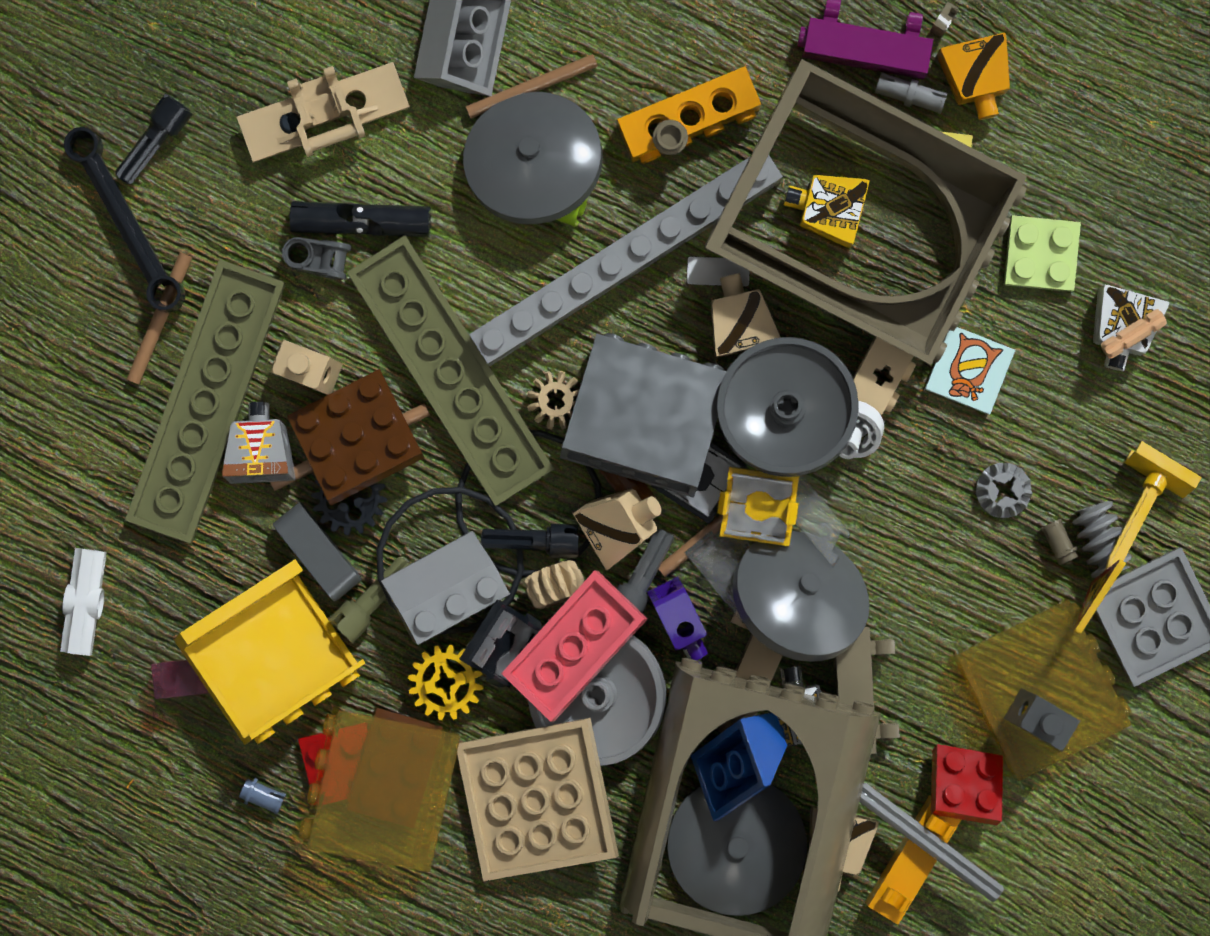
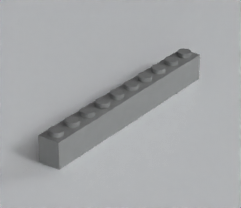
M769 155L743 206L781 182L783 176ZM750 157L470 333V337L489 367L713 226L720 217Z

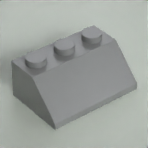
M430 0L414 78L442 88L482 96H492L511 0Z
M473 531L381 581L408 634L417 645L492 605L496 600H501L510 595L493 561Z

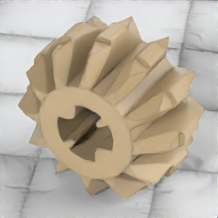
M549 371L545 373L547 385L544 386L537 378L533 381L534 385L541 391L540 393L534 391L527 392V397L538 399L537 403H532L527 408L530 412L538 409L542 410L534 419L536 423H540L546 415L549 417L547 429L552 430L554 420L558 418L561 428L566 429L567 423L564 417L568 415L571 419L573 413L571 410L576 403L574 398H577L579 390L571 392V389L577 384L578 380L573 377L565 385L563 384L565 372L560 371L558 382H553L552 374ZM559 391L564 394L562 401L565 405L561 409H558L557 406H555V410L549 408L550 399L548 395L551 392H555V395H557Z
M562 561L527 576L525 579L526 592L535 608H549L566 602L583 584L584 578L575 561Z

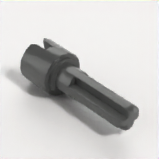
M657 529L652 536L628 583L619 584L617 590L642 614L650 601L646 592L674 541V537L662 529Z

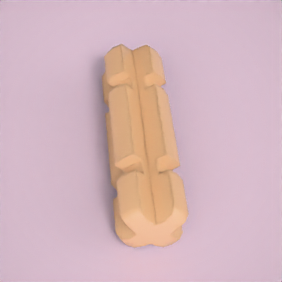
M1159 309L1153 310L1144 316V320L1142 318L1116 333V337L1112 336L1102 342L1101 347L1105 355L1109 359L1114 358L1122 353L1124 348L1129 349L1151 335V331L1155 332L1166 326L1167 321L1163 313Z

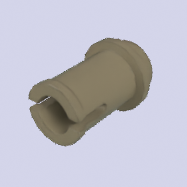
M1061 519L1041 527L1055 555L1052 559L1057 560L1059 565L1078 557L1075 551L1078 547H1073Z

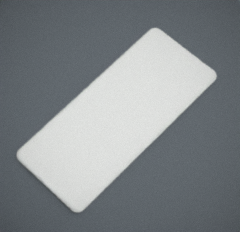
M688 258V284L721 285L720 278L740 273L743 286L749 285V270L726 258Z

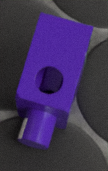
M678 576L647 591L675 650L683 648L687 658L699 660L707 655L708 652L701 640L707 633ZM688 622L685 628H677L680 623Z

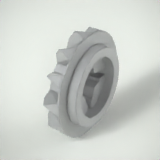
M997 463L991 465L982 472L977 481L976 496L978 502L992 516L999 518L1016 516L1027 507L1032 496L1031 480L1022 468L1014 464ZM1013 478L1010 491L1016 499L1004 496L995 502L999 490L992 481L1005 484Z

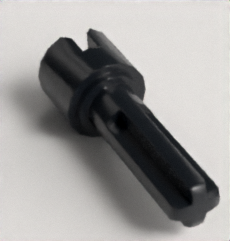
M165 93L149 114L152 123L116 169L115 175L123 182L132 184L166 138L173 135L177 136L193 115L190 110Z
M551 523L547 530L483 529L481 532V545L484 548L546 551V555H549V558L577 559L579 525Z

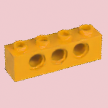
M744 66L618 118L617 126L632 162L641 160V163L645 164L661 156L653 143V137L648 132L652 124L661 123L665 120L680 122L687 130L688 140L685 146L687 147L693 143L691 139L704 133L705 137L708 138L724 131L723 125L734 120L737 121V124H742L756 118L755 112L760 110L762 104L747 68ZM717 97H726L730 100L732 108L727 112L721 113L714 109L712 102ZM686 110H694L698 113L700 121L696 125L688 126L681 121L680 115Z

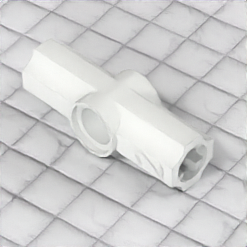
M75 548L71 581L65 589L63 598L65 622L60 652L92 655L97 619L99 620L104 605L102 581L107 552Z

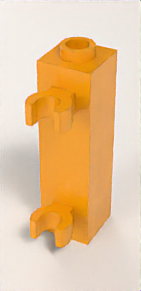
M930 795L915 818L917 822L945 843L949 842L961 822V819L931 815ZM904 836L865 903L874 911L899 925L937 860Z

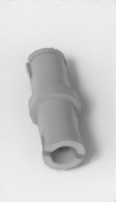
M884 72L880 75L875 94L903 101L904 106L911 107L912 104L937 112L938 114L942 112L948 93L918 85L919 81L914 79L909 82L887 75Z

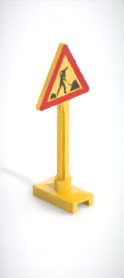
M1143 441L1139 443L1135 451L1131 450L1124 463L1147 477L1143 483L1144 490L1108 556L1104 572L1096 577L1089 586L1074 628V632L1079 635L1126 565L1124 559L1157 496L1162 495L1166 488L1181 498H1185L1196 489L1202 478Z

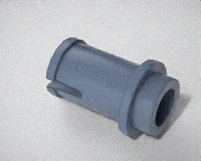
M247 778L239 795V798L245 800L244 804L247 805L250 802L272 811L274 814H278L286 794L257 783L258 779L256 778L254 781Z

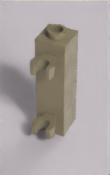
M865 626L853 645L842 654L834 657L835 695L840 697V703L853 706L854 701H859L874 706L871 655L895 654L894 640H870V627ZM897 722L878 724L871 754H877L876 739L900 738L899 724Z

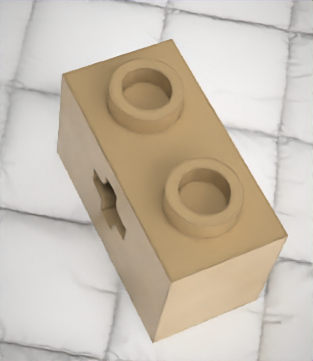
M875 336L853 376L858 393V401L869 404L880 415L885 410L890 413L900 394L895 392L901 380L908 381L916 366L911 361L914 356ZM884 368L888 370L886 377L890 381L878 385L876 384L878 377L873 373L874 371L879 372Z

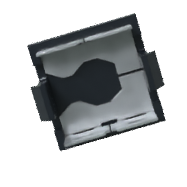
M710 443L694 498L653 485L651 487L710 524L718 511L720 492H725L727 489L729 467L746 468L747 465L713 443Z
M496 600L459 659L486 675L485 681L498 688L505 686L510 688L511 683L501 673L543 628L541 621L528 613L525 616L501 601Z

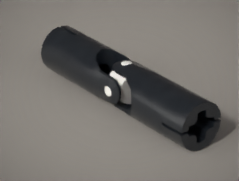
M292 201L290 207V231L297 233L370 234L401 237L406 235V237L430 238L431 207ZM353 216V222L345 220Z

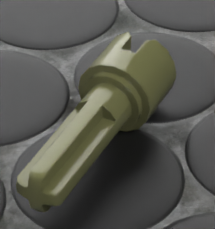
M398 557L384 571V578L410 564L404 558ZM378 579L355 602L353 600L350 602L346 600L328 619L352 644L372 624L370 622L372 619L370 615L386 599Z

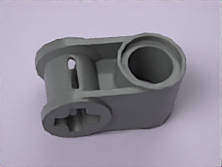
M296 237L284 244L282 257L287 266L294 271L315 274L324 278L346 280L344 266L346 254L351 251V245L335 241H318ZM296 246H303L308 250V257L302 263H294L290 260L289 254ZM335 253L334 264L331 267L333 254Z

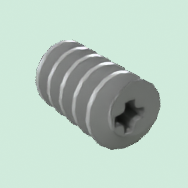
M1104 501L1075 511L1080 513V516L1072 522L1073 525L1085 527L1077 537L1078 539H1089L1090 541L1081 549L1083 552H1094V556L1087 560L1086 563L1087 565H1098L1099 567L1091 574L1092 578H1096L1104 572L1108 556L1117 541L1115 538L1122 532L1121 527L1110 526L1118 519L1117 514H1106V511L1114 505L1113 501ZM1127 553L1124 559L1125 563L1131 560L1132 556L1130 553ZM1124 566L1122 570L1130 568L1131 566Z

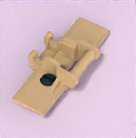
M391 62L340 81L337 80L333 66L323 69V76L302 84L298 83L297 78L288 81L287 84L292 96L291 98L237 116L253 163L303 146L306 157L312 156L313 151L358 136L359 139L366 137L363 124L410 108L394 63ZM352 92L363 94L366 98L364 107L357 110L356 107L347 104L346 99L348 95ZM347 115L351 117V124L307 138L305 133L307 129Z

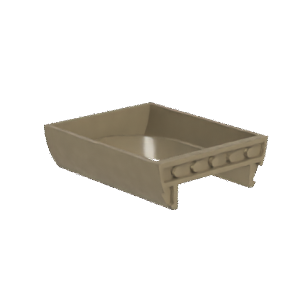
M801 59L791 75L786 88L780 94L778 103L720 217L714 223L705 248L931 365L933 361L938 363L947 347L943 340L950 330L954 331L963 316V312L959 311L965 299L970 300L979 284V281L975 280L981 268H987L995 253V250L991 249L993 242L997 237L1001 238L1006 232L1011 219L1007 218V215L1012 205L1017 207L1024 197L1027 188L1022 185L1026 176ZM792 108L902 165L930 187L944 207L954 235V270L936 285L918 293L901 296L868 294L847 287L732 227Z
M682 658L681 662L676 661L619 902L621 912L623 914H633L632 922L640 926H644L648 919L712 936H827L881 713L875 712V706L868 703L854 701L852 706L840 703V697L820 692L819 696L816 697L805 694L806 689L797 685L785 684L784 688L770 685L771 680L765 677L751 675L749 680L737 677V671L733 669L716 667V670L713 671L702 668V662L689 658ZM769 710L792 729L807 751L817 782L818 810L789 933L653 897L680 782L689 758L697 745L718 726L730 719L755 711Z

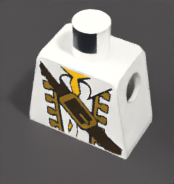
M1106 284L1101 286L1097 294L1093 343L1101 345L1108 338L1116 337V333L1141 318L1144 320V316L1153 310L1159 309L1164 315L1169 302ZM1151 331V335L1129 349L1124 348L1123 352L1114 358L1109 359L1106 356L1104 366L1124 371L1129 353L1139 356L1146 354L1157 331Z

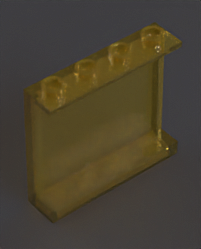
M1061 599L1056 605L967 649L963 648L952 653L1013 778L1017 781L1131 726L1128 716L1132 715L1129 705L1123 696L1117 697L1112 685L1116 684V680L1107 665H1101L1096 655L1100 652V648L1091 633L1086 635L1084 630L1080 635L1074 632L1081 610L1076 602L1071 604L1069 599ZM1020 688L1036 694L1080 720L1062 753L1003 718ZM1028 704L1023 709L1022 714L1026 711Z
M333 706L332 714L326 715L322 733L327 735L324 749H318L315 759V769L319 770L316 783L310 784L308 790L307 804H311L308 818L303 817L300 825L299 838L303 839L302 844L309 850L430 872L461 735L453 730L443 728L439 730L346 711Z

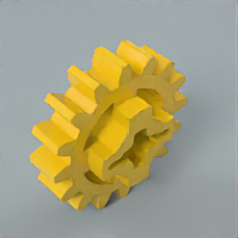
M450 644L446 652H442L441 647L437 645L434 646L435 655L431 656L428 652L424 651L421 654L425 662L422 664L415 661L412 664L418 670V673L408 676L409 680L416 682V686L408 691L409 694L418 693L420 698L415 702V706L425 704L427 706L425 715L429 716L435 710L438 711V720H443L445 713L450 712L454 720L458 718V709L461 708L466 714L470 712L467 704L469 701L473 703L479 702L480 699L474 694V691L483 690L484 685L476 683V678L483 675V673L479 670L474 671L471 666L459 659L465 649L460 651L459 654H455L454 645ZM447 659L457 661L466 671L458 672L449 667ZM434 662L435 673L430 680L423 681L426 669ZM442 667L448 678L454 677L455 683L450 686L449 694L444 687H438L437 681L442 678ZM469 683L467 694L458 702L456 694L461 685ZM435 693L442 697L445 705L433 702L427 694Z

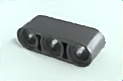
M301 502L297 503L273 523L277 532L333 601L336 602L362 581L355 568Z

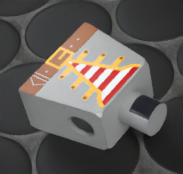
M267 402L249 403V421H234L230 425L222 477L230 484L295 481L287 428L281 420H270V404Z

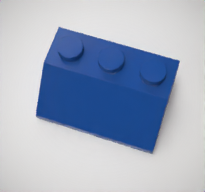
M768 713L740 719L691 755L713 821L720 820L770 786L787 747L784 729L775 714Z

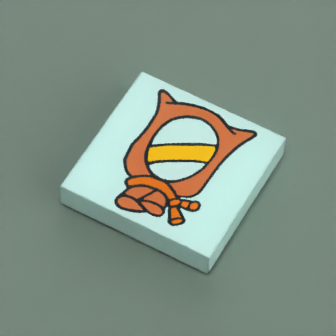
M957 327L954 331L950 330L945 336L943 342L947 344L946 350L939 362L934 363L924 390L990 415L1015 350Z

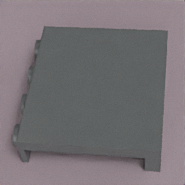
M597 333L562 445L560 458L694 498L718 418L717 399L719 388L727 371H724L721 366L714 363H704L703 365L690 361L689 357L680 353H671L669 355L657 351L654 346L639 343L635 345L625 342L622 337L615 334L606 333L601 335Z

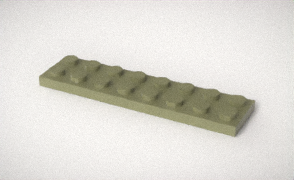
M406 235L347 272L495 506L554 470Z
M219 259L125 521L189 544L193 543L226 452L230 425L238 419L286 286L285 282Z

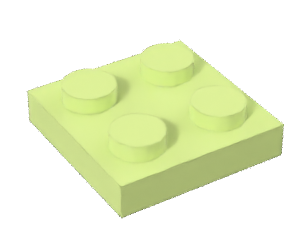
M1010 216L1003 285L1073 292L1075 288L1081 222Z

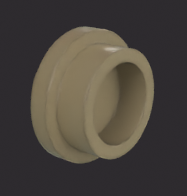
M665 120L659 123L654 130L653 143L656 149L665 155L678 154L687 144V130L676 120Z

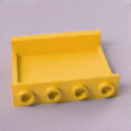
M296 559L185 629L174 639L244 745L253 739L257 745L275 733L272 728L274 725L282 720L288 725L304 714L301 710L302 706L310 701L314 706L318 705L332 695L329 688L338 682L342 687H345L360 676L357 670L366 664L363 659L357 663L332 624L328 621V618L298 576L303 570Z

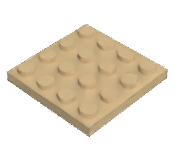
M591 718L455 744L483 881L613 859L619 856Z

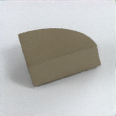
M947 2L930 32L938 37L943 36L958 12V7Z

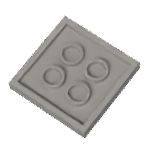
M1178 547L1117 577L1095 611L1132 687L1210 650V604L1182 547Z

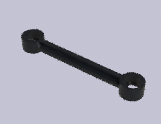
M85 127L72 129L65 137L64 150L71 159L83 165L149 284L146 292L149 303L154 308L166 313L178 310L185 301V289L179 281L168 276L113 179L101 157L103 153L101 138ZM78 137L81 139L90 138L94 141L93 151L83 158L78 153L73 152V145ZM161 284L163 286L172 285L177 289L175 301L168 306L155 299V292Z

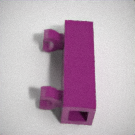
M827 0L823 19L810 17L807 27L801 26L797 47L803 48L802 58L924 79L928 73L934 39L919 37L923 14L909 12V16L906 19L905 32L901 34L839 23L837 20L841 0Z

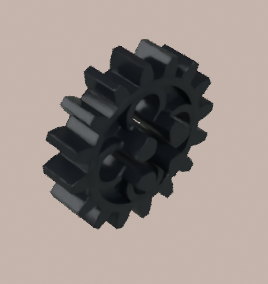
M316 479V480H315V483H316L319 487H321L320 484H319V482H318V480ZM375 483L370 486L372 488L371 497L367 499L361 497L354 499V505L361 510L362 514L357 521L350 518L351 506L349 503H341L337 509L331 510L328 507V501L322 488L320 492L311 494V497L320 500V504L313 507V510L324 512L320 522L324 524L332 521L331 531L336 532L340 526H343L345 535L351 534L352 527H356L359 534L364 533L363 524L368 523L370 526L375 527L377 524L373 516L375 514L384 516L385 514L378 507L380 503L388 502V498L380 496V491L386 488V484Z

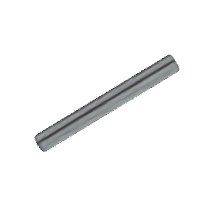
M864 783L860 803L990 901L995 902L1004 890L1000 883L867 783Z

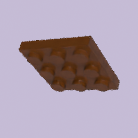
M380 369L287 415L330 505L425 458Z

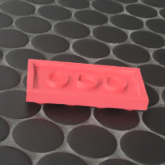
M594 570L501 674L550 722H554L648 618L599 571Z

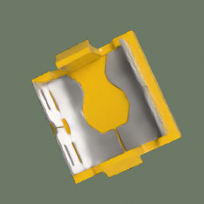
M730 466L727 489L725 492H720L717 513L723 515L720 536L790 546L792 527L796 525L799 503H796L799 476H775L759 470Z

